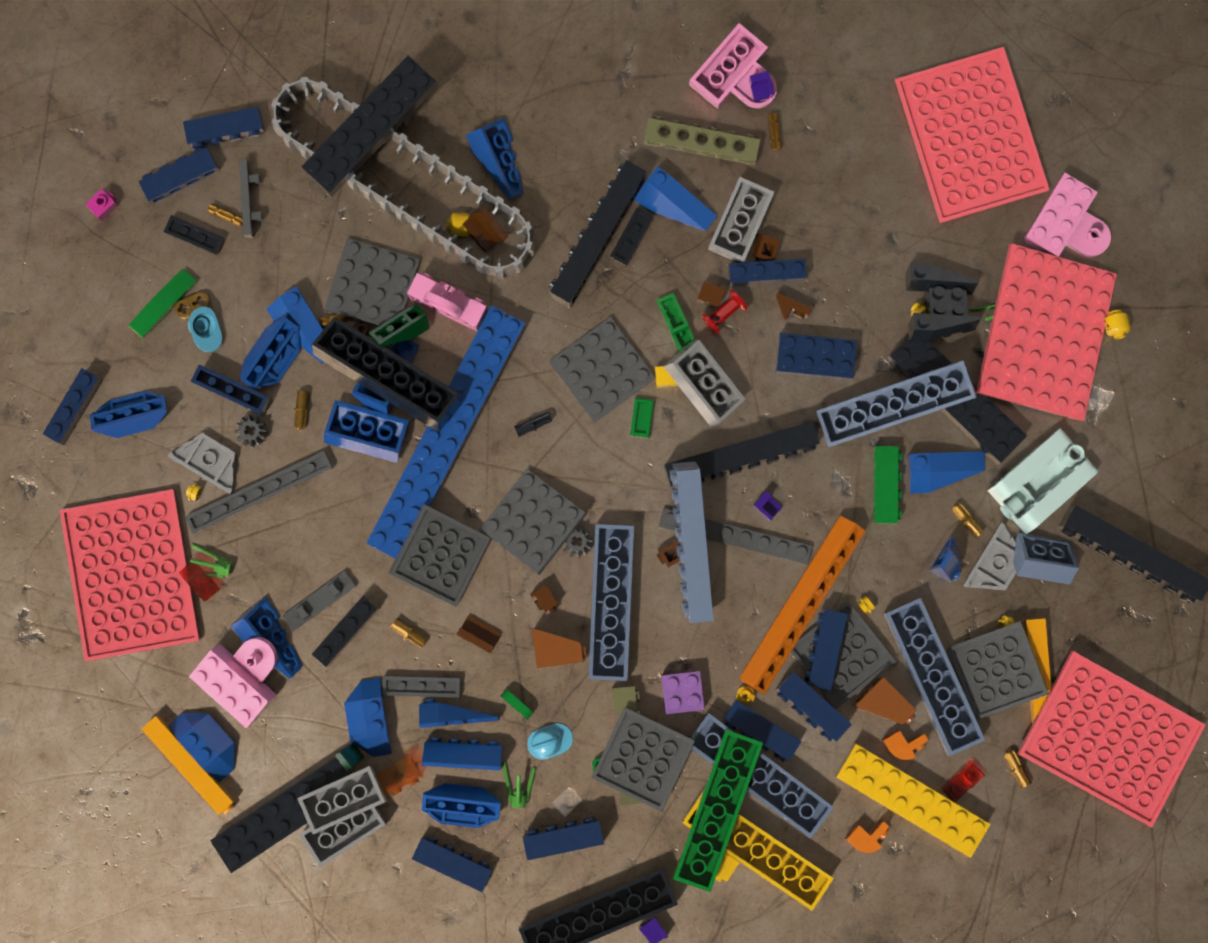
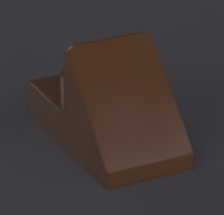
M777 293L775 297L783 323L790 310L793 311L794 316L801 319L804 317L808 318L812 311L811 308L780 293Z

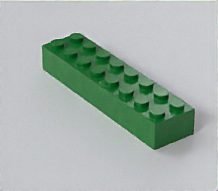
M725 729L673 875L674 880L711 893L760 754L762 742Z

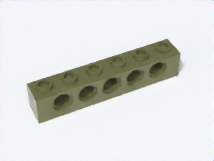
M653 116L648 118L644 144L755 165L760 139L750 134L740 136L735 131H727L725 133L720 132L715 127L704 129L698 124L690 123V125H684L679 120H671L669 122L664 121L662 117ZM666 128L670 131V134L662 136L660 130ZM679 133H687L688 139L681 140L678 137ZM699 136H705L707 138V142L701 144L697 141V138ZM722 139L726 142V145L718 147L715 142ZM736 143H741L744 145L745 149L742 151H737L734 148V145Z

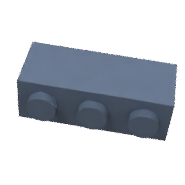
M1023 533L1017 534L1013 560L1017 576L1071 584L1079 570L1071 541Z

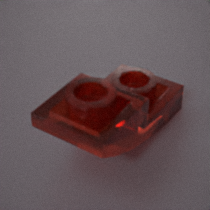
M190 563L178 572L204 602L220 591L212 578L206 575L198 564Z
M971 761L941 789L955 803L985 775Z

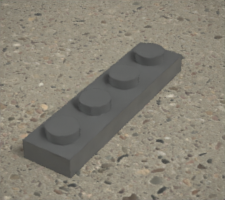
M383 676L382 695L460 698V678Z

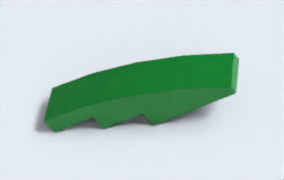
M182 269L151 299L128 327L143 339L169 315V311L196 285L197 280Z
M674 293L656 300L675 346L678 352H680L689 343L694 342L695 339Z

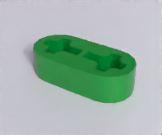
M507 688L500 695L527 720L534 713Z

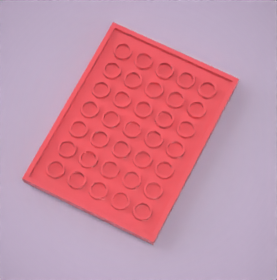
M1004 47L895 79L939 224L1049 191Z
M1009 244L976 393L1077 421H1084L1105 330L1104 319L1108 316L1117 274L1016 244Z
M174 489L60 510L85 662L200 641Z
M1071 651L1017 754L1147 826L1153 827L1206 725L1080 654Z

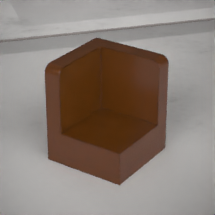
M704 281L697 302L702 304L706 302L719 307L726 289Z

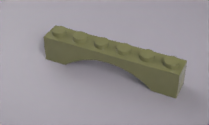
M635 686L612 688L613 708L620 716L624 707L641 714V709L637 710L636 702H640L639 690H635ZM620 792L621 805L642 803Z

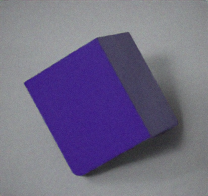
M769 71L750 75L749 83L754 101L773 98L774 91Z
M767 491L752 506L769 522L782 509V506Z
M655 916L639 927V930L645 935L649 943H658L668 937V934Z

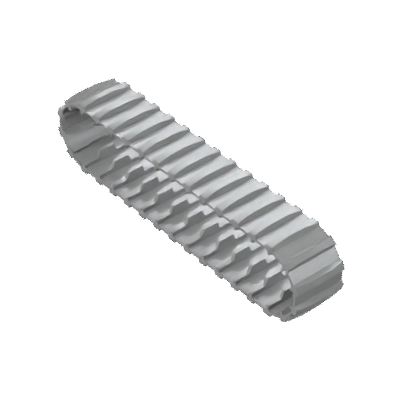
M301 77L299 81L291 84L285 83L278 97L273 99L271 108L274 111L272 126L276 134L283 137L284 143L288 148L293 151L299 150L302 157L308 160L314 154L312 150L315 143L311 140L309 144L305 143L302 145L296 141L300 135L297 130L293 134L291 132L288 135L286 134L288 132L286 128L292 126L290 121L282 122V116L291 114V110L286 107L292 100L297 104L298 101L295 97L305 94L306 98L310 99L311 93H318L317 99L320 103L323 100L327 101L328 98L336 103L333 108L335 113L344 109L353 113L360 105L355 102H348L346 96L338 91L336 93L333 92L331 87L323 81L319 83L309 80L308 77ZM394 132L386 140L390 142L392 139L399 144L396 150L398 154L409 150L415 154L412 160L413 164L416 165L424 160L432 165L428 171L430 175L434 172L437 173L438 170L447 175L444 181L447 186L450 182H458L463 186L460 191L462 196L471 191L479 196L476 202L478 206L487 201L495 207L492 212L494 217L502 211L511 217L508 222L510 227L517 222L522 225V229L516 232L517 237L522 235L524 237L528 236L527 243L523 242V245L517 244V249L524 251L518 259L511 254L510 259L513 263L502 266L501 259H498V267L487 265L490 259L488 255L479 261L470 255L474 249L472 245L469 248L466 247L465 250L455 245L458 239L456 234L447 240L439 234L442 229L440 224L432 229L424 225L425 214H422L420 217L417 216L416 219L407 213L410 208L408 203L400 208L392 204L391 202L395 197L393 193H390L388 196L385 195L384 198L377 194L378 183L369 184L368 187L360 183L363 176L361 172H358L357 175L354 174L347 181L352 190L357 193L359 191L363 192L365 198L373 203L375 201L380 203L384 211L395 213L397 219L403 223L409 222L412 224L413 230L420 234L424 232L428 235L429 240L435 244L441 243L444 245L445 251L450 254L456 253L460 256L461 261L467 265L473 264L476 266L477 272L482 275L487 273L497 276L498 279H505L506 275L514 272L519 274L524 270L523 265L528 258L534 255L535 246L531 242L534 229L530 222L524 220L521 210L516 207H509L506 205L505 200L499 196L495 198L487 188L474 184L473 179L467 175L463 177L452 165L446 166L442 163L441 158L435 154L431 156L420 144L414 145L411 143L410 138L403 133L399 135Z

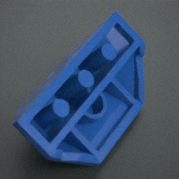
M284 316L266 327L244 359L240 380L254 390L279 383L300 352L299 327Z
M143 391L109 400L99 407L96 412L90 414L91 430L106 436L120 438L154 429L167 413L165 396Z
M381 679L362 680L344 702L350 742L372 757L392 754Z
M182 712L168 725L181 745L219 783L234 770L235 742L210 714Z
M444 783L423 792L422 811L440 824L481 828L493 821L499 820L501 801L484 788Z

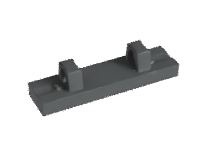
M247 159L239 160L243 233L246 238H254L253 222L263 221V216L261 212H252L251 185L260 184L259 174L250 175L249 162Z
M343 571L282 617L294 632L354 589L356 585L347 572Z

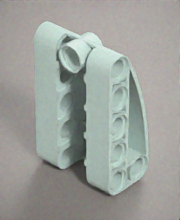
M1059 428L997 481L988 492L999 503L1002 513L1008 519H1013L1020 529L1027 534L1038 527L1099 471L1084 456L1083 448L1079 445H1074L1067 434ZM1070 451L1075 453L1076 459L1071 457Z

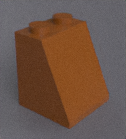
M532 629L537 668L584 662L583 658H587L585 646L581 647L580 642Z
M879 677L852 704L858 709L899 724H909L916 717L914 713L917 711L884 677Z

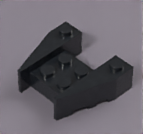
M911 262L905 274L906 291L925 292L926 313H913L908 324L909 341L930 342L939 337L946 338L960 332L963 334L975 331L981 317L968 316L967 294L973 295L978 281L932 264Z

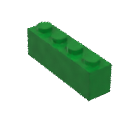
M875 446L873 448V524H898V520H901L902 511L901 508H898V501L902 499V491L898 489V482L902 480V471L898 470V463L902 462V451H898L899 446Z

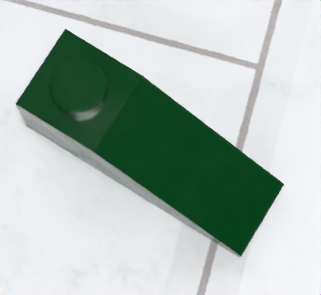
M415 303L369 332V335L380 347L414 339L430 329L428 317Z

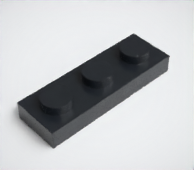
M637 207L612 251L610 258L627 267L654 216Z
M173 215L170 216L163 231L167 235L216 256L224 240V237Z

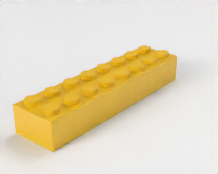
M855 743L834 776L970 858L991 825Z
M703 790L682 820V823L689 828L691 827ZM738 813L725 852L813 911L834 878Z

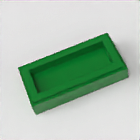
M635 398L630 436L649 438L654 400Z

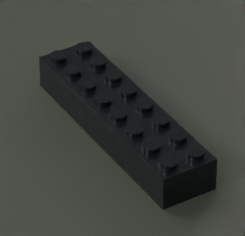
M407 55L301 166L303 171L328 195L333 197L438 87L436 80Z
M628 160L624 164L621 163L616 170L615 181L611 179L606 188V196H601L596 205L598 206L596 213L592 212L587 220V229L581 230L577 238V246L573 245L568 253L569 260L567 263H562L558 270L559 277L552 280L549 286L552 299L571 309L643 185L647 171Z
M335 316L312 343L314 356L438 433L461 405V394L384 346L380 347L376 341Z
M909 337L887 358L907 378L952 364L931 342L909 341ZM976 393L977 397L941 409L997 465L1002 463L1027 437L986 395Z
M812 421L664 464V471L669 488L673 489L675 487L670 480V470L673 469L672 464L696 461L700 468L701 484H703L707 478H711L713 481L723 478V474L728 472L730 475L740 473L742 468L745 467L751 470L760 467V463L766 462L767 465L778 462L779 458L785 456V459L796 457L798 455L797 452L803 451L804 454L813 452L820 443L814 422Z
M1077 505L1067 509L1058 528L1062 529V534L1070 538L1072 536L1078 538L1080 544L1096 548V553L1104 557L1105 555L1112 557L1111 561L1130 567V572L1146 576V581L1154 585L1157 583L1164 586L1162 588L1164 591L1180 595L1179 599L1188 604L1190 602H1202L1208 591V578Z
M335 757L210 840L230 873H233L308 823L297 798L353 774L355 771L353 768L346 771Z
M660 867L522 925L518 930L524 943H589L678 905L664 869Z

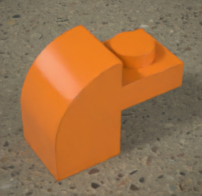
M900 730L882 739L888 752L902 760L916 758L912 750L915 749L916 752L926 746L925 742L929 741L926 735L922 733L907 742Z
M881 821L868 834L857 824L844 839L857 850L864 853H872L882 847L877 840H883L889 833L887 830L889 826L884 821Z

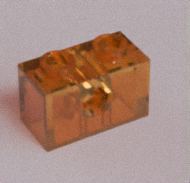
M411 755L376 774L385 794L391 793L392 796L403 791L401 787L407 783L410 787L419 782L418 777L422 776ZM396 772H398L399 774H404L402 782L400 780H395L394 777L397 776Z

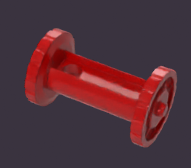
M733 289L729 291L731 298L710 316L705 313L701 315L707 327L716 335L720 333L718 326L739 308L744 311L748 309L745 302ZM715 316L720 318L718 321L713 320Z

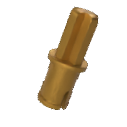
M297 391L296 408H294V428L305 429L306 416L309 411L307 409L309 392Z
M961 502L952 508L953 512L963 522L962 525H965L975 538L985 531L973 518L974 515H971Z
M396 618L390 627L404 636L405 640L408 639L420 648H423L427 642V638L415 631L413 626L409 627L399 618Z
M1015 750L1006 752L1004 756L1012 769L1011 773H1014L1020 787L1024 788L1032 784L1024 769L1025 765H1022Z

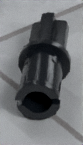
M546 412L533 419L529 417V420L515 425L514 428L517 435L521 437L531 431H537V428L552 422V417L549 412Z

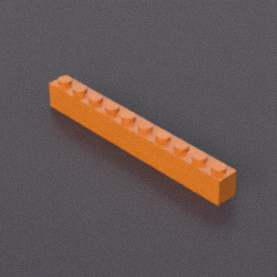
M839 516L739 680L765 695L866 532L856 523Z

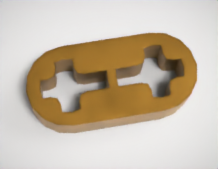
M204 293L194 294L177 302L174 308L175 313L181 318H188L196 308L204 307L200 304L194 306L195 303L199 302L198 298L206 299L204 306L208 308L211 303L210 299ZM181 305H184L185 307L191 305L190 308L186 309V314H184L183 312H179V310H181Z

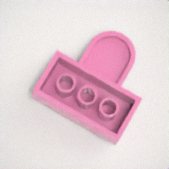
M740 23L689 82L690 87L717 109L720 108L732 93L752 108L768 106L772 103L777 93V83L769 73L774 91L773 98L754 101L749 77L750 75L767 71L758 62L767 53L768 47Z
M1064 173L1022 241L1040 252L1057 257L1060 256L1065 246L1087 257H1095L1102 254L1110 244V230L1103 221L1086 212L1098 192Z
M417 273L407 292L410 300L475 331L479 330L488 312L483 300L476 297L473 300L467 296L466 292L460 289L456 291L454 287H450L449 284L443 281L437 283L433 280L432 276L426 273H422V275Z
M254 637L247 640L234 656L225 647L218 644L208 652L189 677L239 723L248 728L277 696L275 692L263 683L277 664V651L270 641L262 637Z

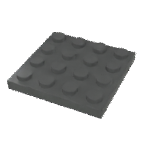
M347 238L324 310L379 327L405 310L409 298L407 292L416 276L420 259Z
M611 317L549 361L593 423L655 379V376Z
M526 469L480 530L540 575L587 514L530 470Z
M423 504L388 573L457 607L491 538Z
M849 601L835 610L836 612L847 614L832 688L831 690L819 688L834 709L840 707L896 662ZM820 624L802 636L791 651V654L805 672L807 669L810 670L811 662L808 661L810 651L815 649L816 643H813L815 631L818 632Z
M1021 621L948 647L976 720L1049 694Z
M624 707L591 778L662 812L695 740Z

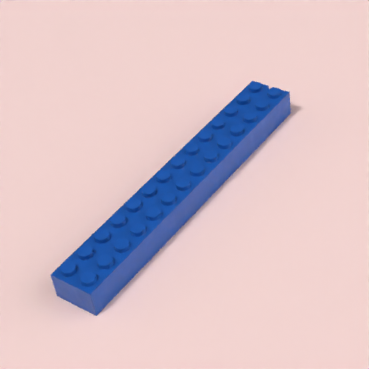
M491 305L449 387L461 394V405L439 433L427 426L366 544L396 559L422 505L425 504L431 507L522 335L526 327L525 322L511 315L507 318V313Z

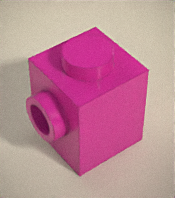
M103 189L97 192L85 204L101 221L118 206L114 202L117 198L110 191L105 192Z

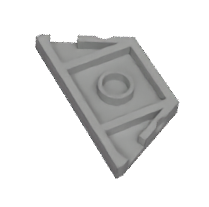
M201 433L190 442H186L182 447L167 455V457L230 495L232 494L236 459L234 451Z
M1001 522L962 586L1004 591L1007 589L1016 574L1013 563L1016 542L1005 528L1004 523Z

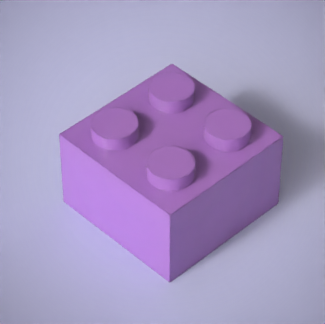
M700 671L661 676L665 714L704 710Z

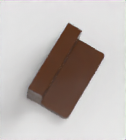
M485 208L476 209L462 224L484 252H488L497 242H503L508 237Z
M468 615L456 635L491 653L501 636V632Z

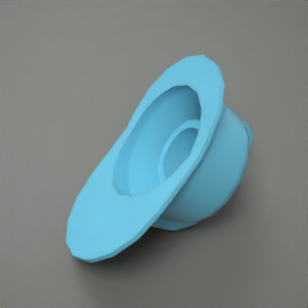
M208 307L196 308L190 315L188 329L199 349L205 352H213L219 348L222 342V333L217 317Z
M559 723L551 724L531 733L527 742L528 750L537 759H548L566 752L572 745L573 736L570 729L565 725Z

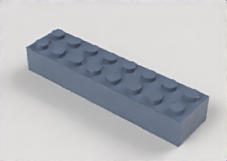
M965 359L820 408L816 412L828 447L974 399L977 397Z
M696 461L672 464L673 469L670 470V480L675 487L671 489L672 500L676 504V507L673 508L674 519H676V524L678 523V526H675V535L678 542H680V545L676 547L677 556L681 561V564H678L679 575H681V580H683L680 583V591L683 599H685V601H682V611L690 623L713 621L700 468Z
M595 524L589 679L627 681L634 526Z
M918 598L884 613V618L946 755L952 756L985 741L922 599Z
M707 713L690 736L691 739L695 740L692 750L713 765L725 729L732 730ZM760 752L747 791L811 839L834 807Z

